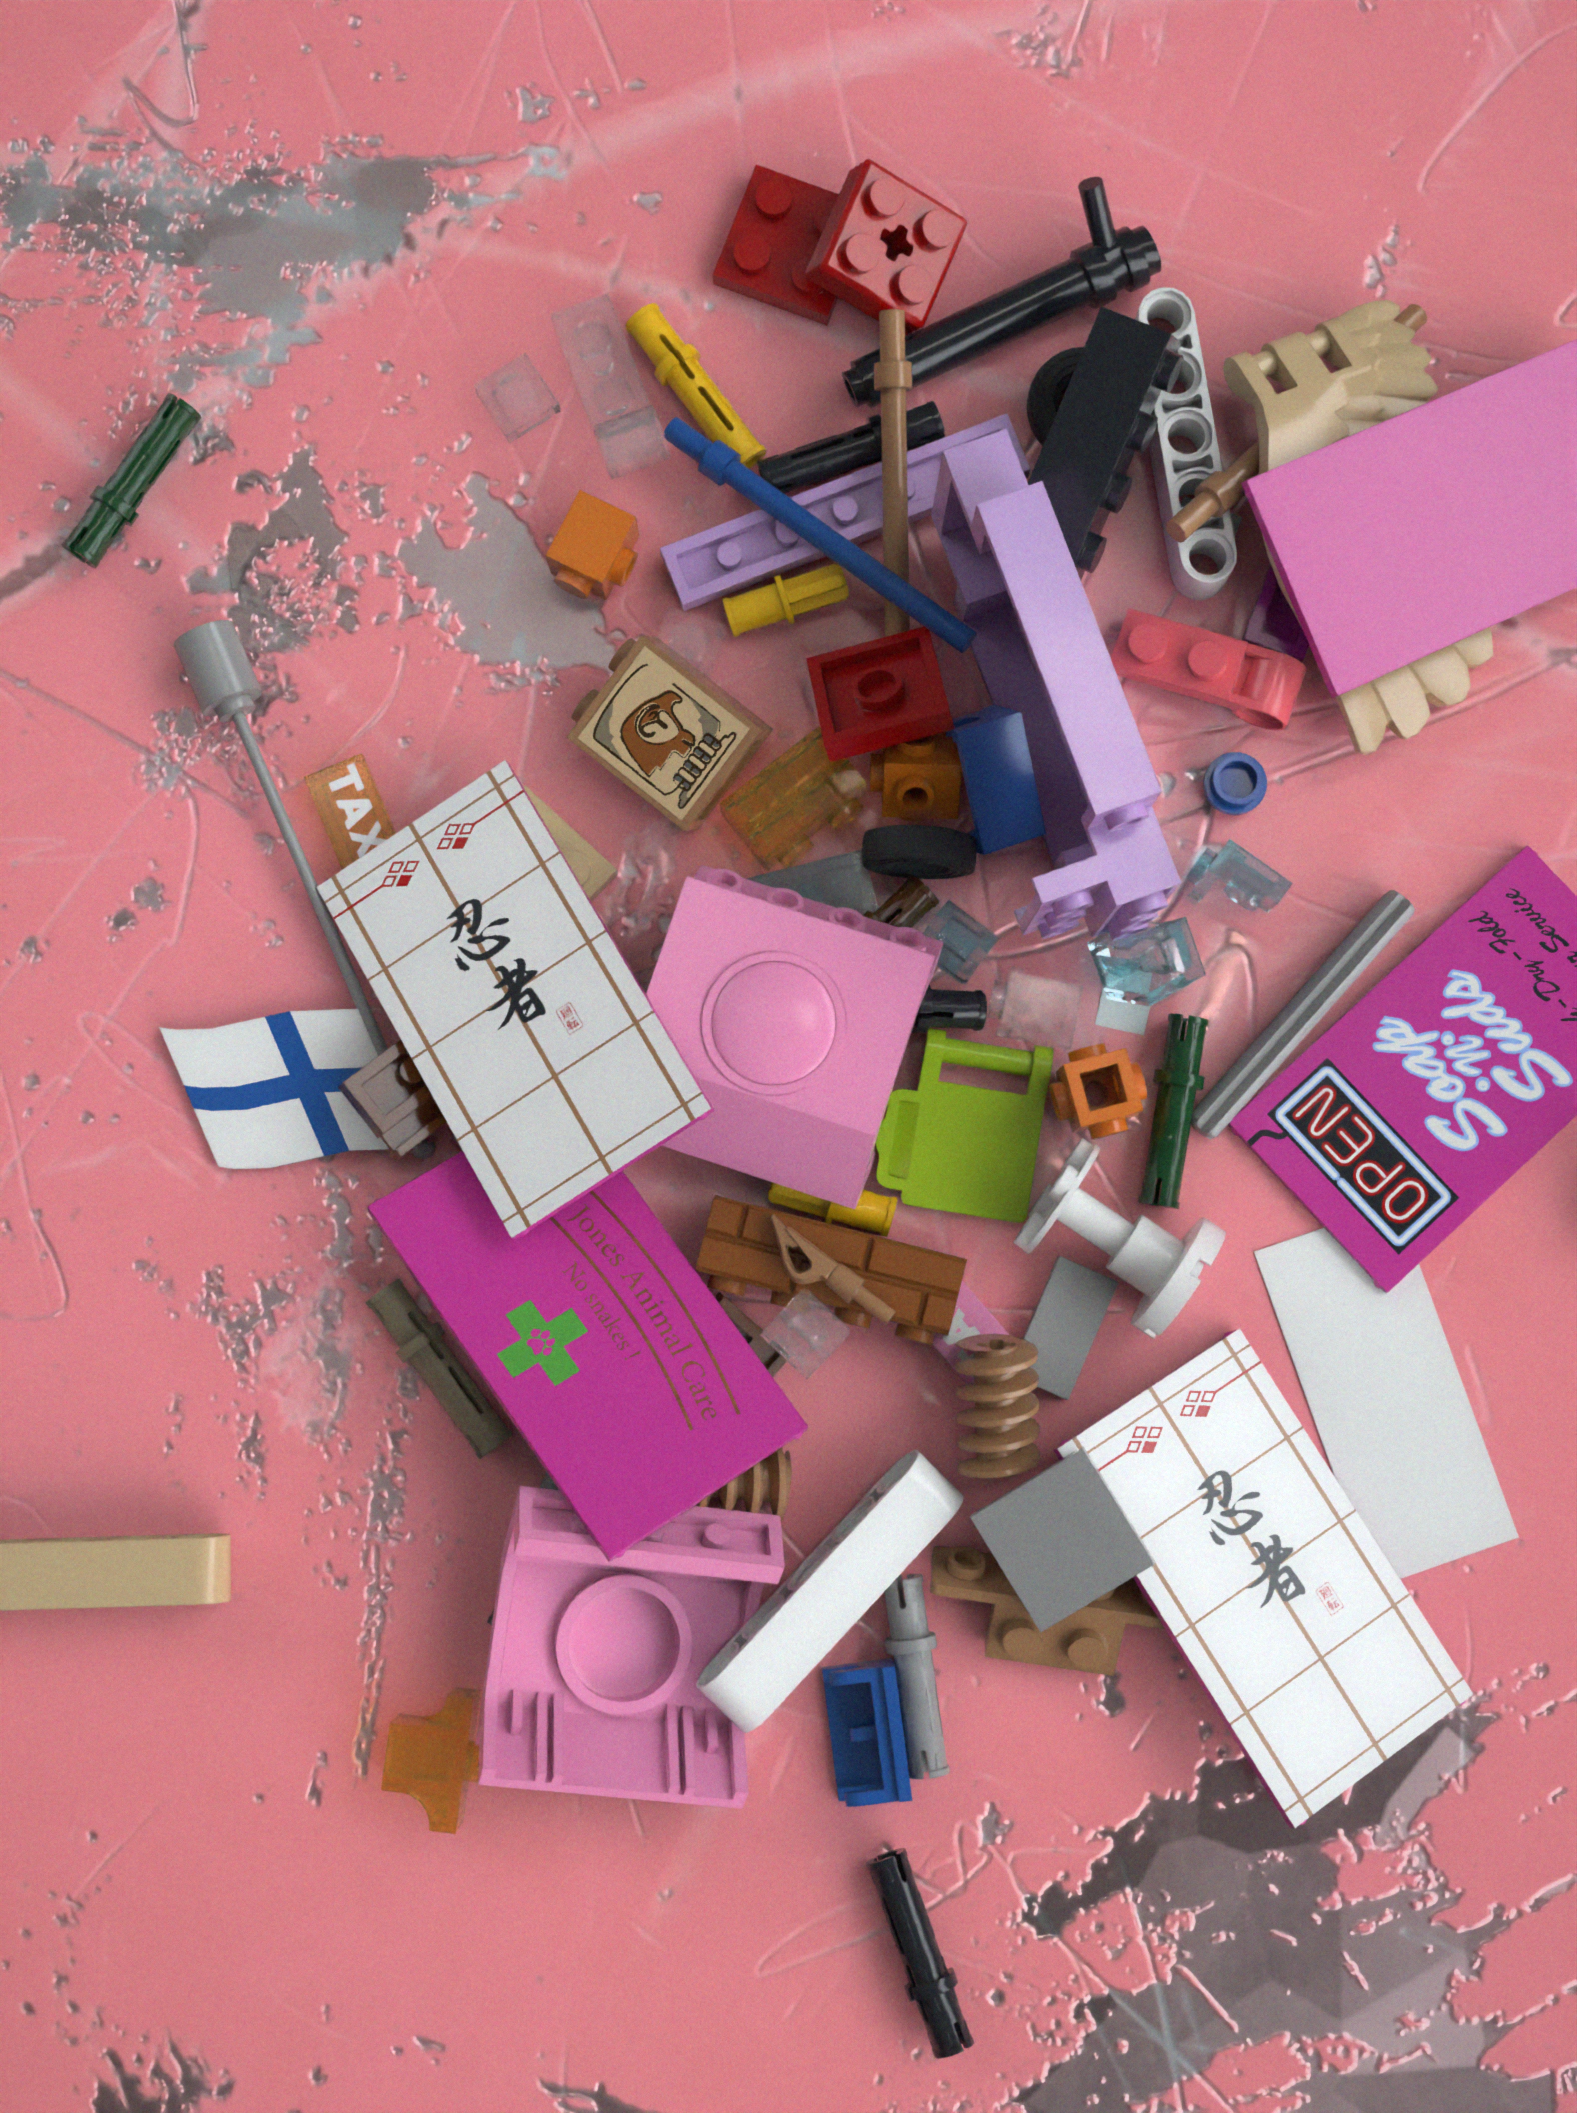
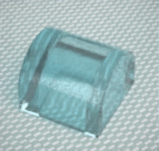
M951 900L944 904L923 933L927 937L944 942L937 966L965 985L1000 939L998 935Z

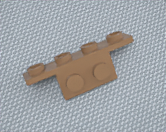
M935 1546L933 1548L930 1592L932 1594L992 1603L985 1637V1657L1114 1676L1125 1624L1165 1629L1137 1583L1131 1578L1043 1632H1040L993 1554L980 1552L965 1546L955 1548Z

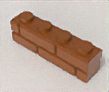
M715 1195L696 1263V1271L710 1275L707 1287L739 1296H745L747 1285L771 1290L772 1294L769 1302L771 1304L807 1313L810 1301L833 1306L835 1309L832 1320L870 1329L872 1317L875 1316L852 1299L849 1304L846 1303L824 1281L799 1284L787 1276L783 1268L780 1249L770 1220V1216L774 1213L785 1226H790L837 1263L843 1264L866 1280L863 1287L896 1311L890 1320L891 1322L898 1323L895 1336L933 1345L935 1333L945 1336L949 1335L967 1259ZM788 1247L789 1256L795 1268L801 1272L809 1269L810 1263L801 1250Z

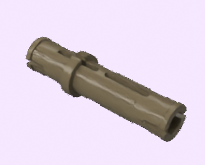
M399 1278L371 1297L366 1304L373 1310L400 1347L396 1352L403 1363L408 1360L411 1362L441 1406L473 1447L477 1457L481 1459L511 1437L513 1433L506 1427L476 1383L441 1338L445 1333L438 1322L433 1325Z

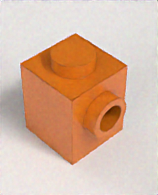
M579 490L545 555L551 574L556 576L554 579L555 584L566 592L582 599H587L591 593L604 600H607L614 584L623 587L629 579L638 557V553L632 550L639 538L636 516Z

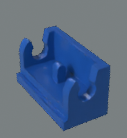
M993 704L982 708V710L952 719L954 729L945 733L946 737L952 736L953 743L957 744L975 827L968 834L976 838L977 853L987 855L1045 835L1046 830L1021 711Z
M887 1658L822 1667L839 1802L846 1801L847 1807H856L897 1801H912L897 1677L893 1659Z

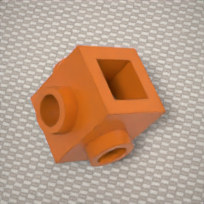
M942 732L883 748V754H871L870 792H881L882 817L900 818L911 822L922 821L927 818L958 819L962 767L957 744L953 743L952 736L946 737V733Z
M1105 1043L1091 1045L1067 1053L1070 1063L1063 1064L1055 1072L1058 1082L1049 1085L1050 1096L1058 1121L1069 1120L1072 1133L1088 1129L1091 1140L1128 1131L1126 1119L1144 1111L1141 1100L1147 1099L1145 1080L1138 1062L1130 1063L1126 1048L1107 1053ZM1095 1083L1103 1088L1105 1100L1102 1105L1092 1106L1088 1104L1084 1092V1087L1087 1084Z

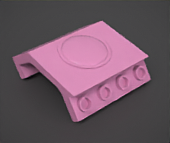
M701 865L694 878L686 876L646 995L715 1111L710 1113L706 1119L696 1122L661 1146L855 1209L870 1174L876 1153L873 1150L917 1013L938 964L944 942L927 937L913 928L895 927L864 917L858 911L850 908H836L804 898L791 889L773 888L742 878L739 874L728 869H713Z
M520 1486L502 1550L475 1743V1745H479L478 1785L743 1809L749 1793L745 1733L696 1687V1683L710 1661L758 1611L764 1584H779L785 1567L780 1516L693 1506L625 1551L622 1557L608 1562L560 1490Z

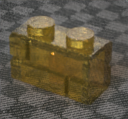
M818 726L720 802V811L726 822L746 844L747 848L764 869L769 871L779 862L785 869H788L803 859L814 848L815 845L809 839L828 823L836 831L863 810L864 806L859 799L865 795L867 783L848 758L829 762L821 728Z

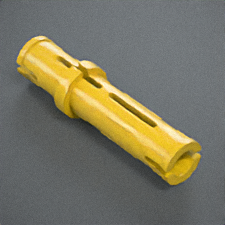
M656 303L647 304L629 318L625 329L634 337L655 365V377L662 386H671L695 418L700 428L704 430L713 443L721 440L741 455L740 462L749 469L757 464V460L765 456L767 450L758 442L733 409L728 399L724 397L700 365L701 355L693 344L685 345L660 312V308Z

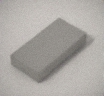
M1057 1256L1022 1339L1035 1344L1038 1349L1039 1357L1036 1363L1030 1366L1039 1375L1037 1387L1068 1400L1119 1282L1062 1256Z

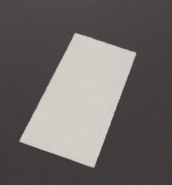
M1325 1228L1254 1251L1334 1477L1398 1577L1401 1579L1519 1538L1420 1265L1418 1264L1388 1293H1385L1374 1285L1373 1279Z

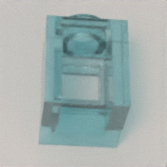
M1186 917L1163 923L1148 922L1149 928L1121 940L1112 941L1110 933L1107 932L1087 942L1107 999L1151 1006L1206 975Z

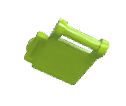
M929 1027L926 1034L917 1091L908 1089L893 1091L887 1104L886 1116L880 1125L875 1143L879 1153L876 1171L878 1183L889 1189L901 1190V1201L906 1205L1009 1222H1024L1028 1214L1054 1048L1034 1044L1033 1051L947 1038L946 1030ZM942 1063L1029 1076L1026 1095L939 1081Z

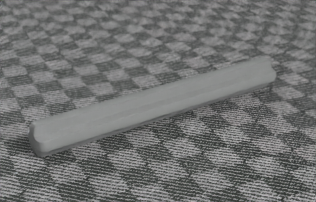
M1390 890L1381 897L1195 1107L1191 1120V1125L1195 1130L1208 1139L1215 1138L1222 1132L1412 917L1415 908L1408 899L1395 890Z

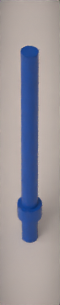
M678 417L672 419L667 425L663 438L699 463L698 471L718 486H722L725 483L731 486L959 652L964 653L972 644L977 635L976 631L740 462L741 455L721 440L713 443Z

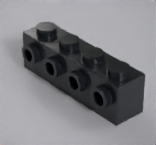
M1102 306L1027 484L1031 485L1042 481L1080 581L1084 572L1093 573L1101 560L1107 538L1100 534L1110 511L1117 514L1126 501L1132 484V478L1126 476L1135 452L1144 453L1149 446L1158 421L1156 416L1151 415L1161 390L1169 393L1173 388L1184 359L1183 355L1177 354L1181 343L1171 333Z

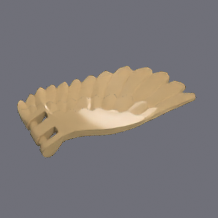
M1389 300L1365 303L1336 318L1317 324L1313 333L1305 335L1300 331L1264 344L1260 353L1251 355L1248 352H1242L1226 358L1223 370L1229 388L1255 410L1259 438V475L1428 403V398L1437 393L1438 386L1433 378L1424 372L1432 360L1431 356L1424 348L1411 343L1412 338L1415 336V330L1394 321V318L1400 314V305ZM1320 356L1341 370L1330 373ZM1269 376L1271 379L1279 381L1287 391L1276 394L1266 377ZM1264 539L1267 555L1270 560L1279 587L1282 590L1287 602L1289 603L1293 613L1295 614L1299 622V619L1293 608L1291 600L1288 596V593L1285 589L1280 574L1277 570L1272 555ZM1490 627L1337 696L1336 699L1355 752L1362 755H1369L1375 752L1383 740L1386 727L1400 739H1408L1419 734L1431 715L1427 702L1438 707L1453 706L1463 702L1471 687L1468 668L1475 669L1493 657Z

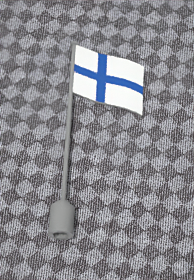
M219 620L200 625L177 638L174 642V648L203 715L209 717L218 716L220 722L234 721L357 1009L288 1011L211 1029L176 1030L159 1028L218 1167L232 1169L275 1168L348 1151L390 1150L380 1137L377 1138L338 1088L346 1079L388 1048L329 910L316 888L318 886L246 719V715L255 710L253 701L261 696L262 689L233 622L230 620ZM425 1138L412 1148L414 1150L411 1153L418 1159H427L435 1152V1142L428 1143Z

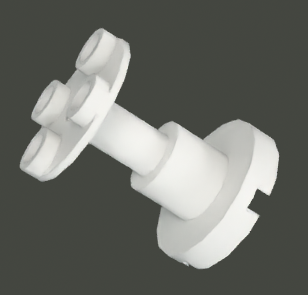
M1082 1138L1061 1168L1062 1173L1053 1186L1049 1184L1028 1214L1029 1219L1013 1243L1023 1249L1022 1251L1026 1254H1030L1049 1231L1056 1219L1111 1256L1106 1269L1144 1294L1132 1316L1131 1325L1152 1339H1155L1156 1334L1159 1336L1175 1319L1200 1284L1201 1280L1198 1279V1276L1204 1266L1200 1260L1209 1266L1212 1265L1225 1240L1226 1231L1203 1217L1179 1240L1143 1215H1140L1132 1224L1079 1188L1101 1148L1096 1144L1092 1145Z

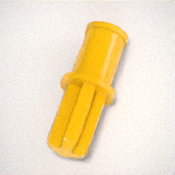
M832 564L786 580H782L780 575L774 576L776 583L731 598L726 597L722 601L733 635L736 637L740 633L785 619L788 620L789 625L795 623L794 616L846 600L849 597V589L841 567L838 564Z
M771 1182L768 1191V1200L772 1203L825 1218L824 1223L831 1224L832 1220L880 1233L881 1236L885 1237L888 1236L898 1201L897 1197H888L863 1189L856 1208L852 1209Z

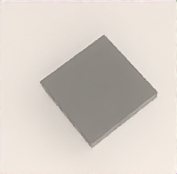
M1084 1446L970 1516L1040 1632H1043L1155 1564L1151 1553Z

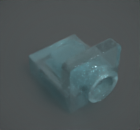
M1229 839L1218 853L1207 847L1185 877L1195 885L1185 899L1195 906L1206 895L1218 878L1227 884L1223 891L1235 903L1252 912H1255L1259 907L1268 913L1281 901L1293 883Z

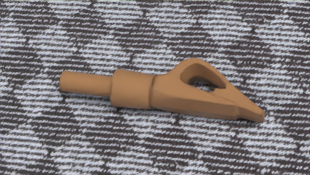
M774 1213L770 1216L780 1249L783 1268L792 1281L799 1284L824 1281L846 1303L849 1304L853 1299L884 1324L891 1320L896 1311L863 1287L866 1281L864 1278L843 1264L837 1263L790 1226H785ZM788 1247L793 1249L799 1248L809 1261L810 1268L802 1272L798 1271L791 1261Z

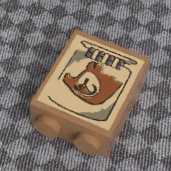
M641 635L637 641L630 638L617 650L611 659L608 668L614 673L601 691L591 690L575 708L571 718L577 724L567 738L686 832L699 829L774 729L658 637Z

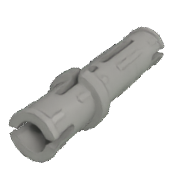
M908 1574L907 1579L903 1580L902 1575H899L884 1591L890 1628V1637L886 1638L885 1646L886 1653L894 1657L909 1778L920 1780L924 1779V1772H928V1769L930 1779L950 1773V1769L946 1759L931 1652L937 1646L936 1634L928 1630L922 1586L923 1575Z

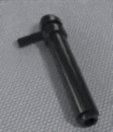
M1090 177L1081 181L1078 189L1092 242L1072 250L1070 259L906 335L905 361L912 362V388L1082 308L1090 306L1093 309L1104 306L1116 300L1117 292L1123 289L1133 292L1148 285L1150 276L1161 271L1160 255L1151 234L1144 226H1138L1132 230L1128 226H1124L1115 230L1102 178ZM880 348L851 361V369L842 372L845 387L856 407L867 403L872 408L881 403V392L874 390V363L880 362Z

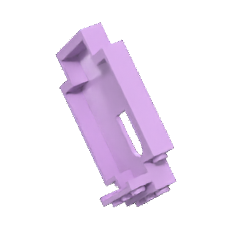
M1003 429L942 451L930 516L957 584L953 605L958 618L977 632L974 641L969 647L992 705L1021 711L1046 830V834L1042 835V838L1055 869L1032 878L1031 882L1036 894L1029 905L1014 910V914L1023 936L1039 930L1042 939L1051 938L1079 926L1077 920L1084 917L1092 938L1109 932L1112 941H1117L1149 928L1148 922L1158 918L1157 912L1169 906L1167 898L1181 884L1152 808L1153 803L1162 791L1043 483L1040 481L1027 485L1007 430Z

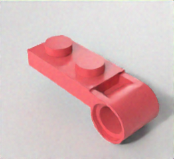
M1128 608L1110 658L1118 676L1230 708L1232 713L1239 719L1251 725L1269 730L1286 729L1307 671L1306 666L1302 662L1287 654Z

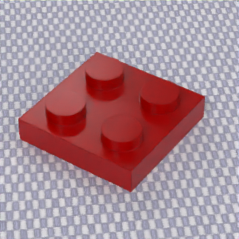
M756 164L712 274L713 285L828 326L838 297L808 280L805 272L839 194Z
M925 626L806 658L823 743L829 762L954 729L930 630Z

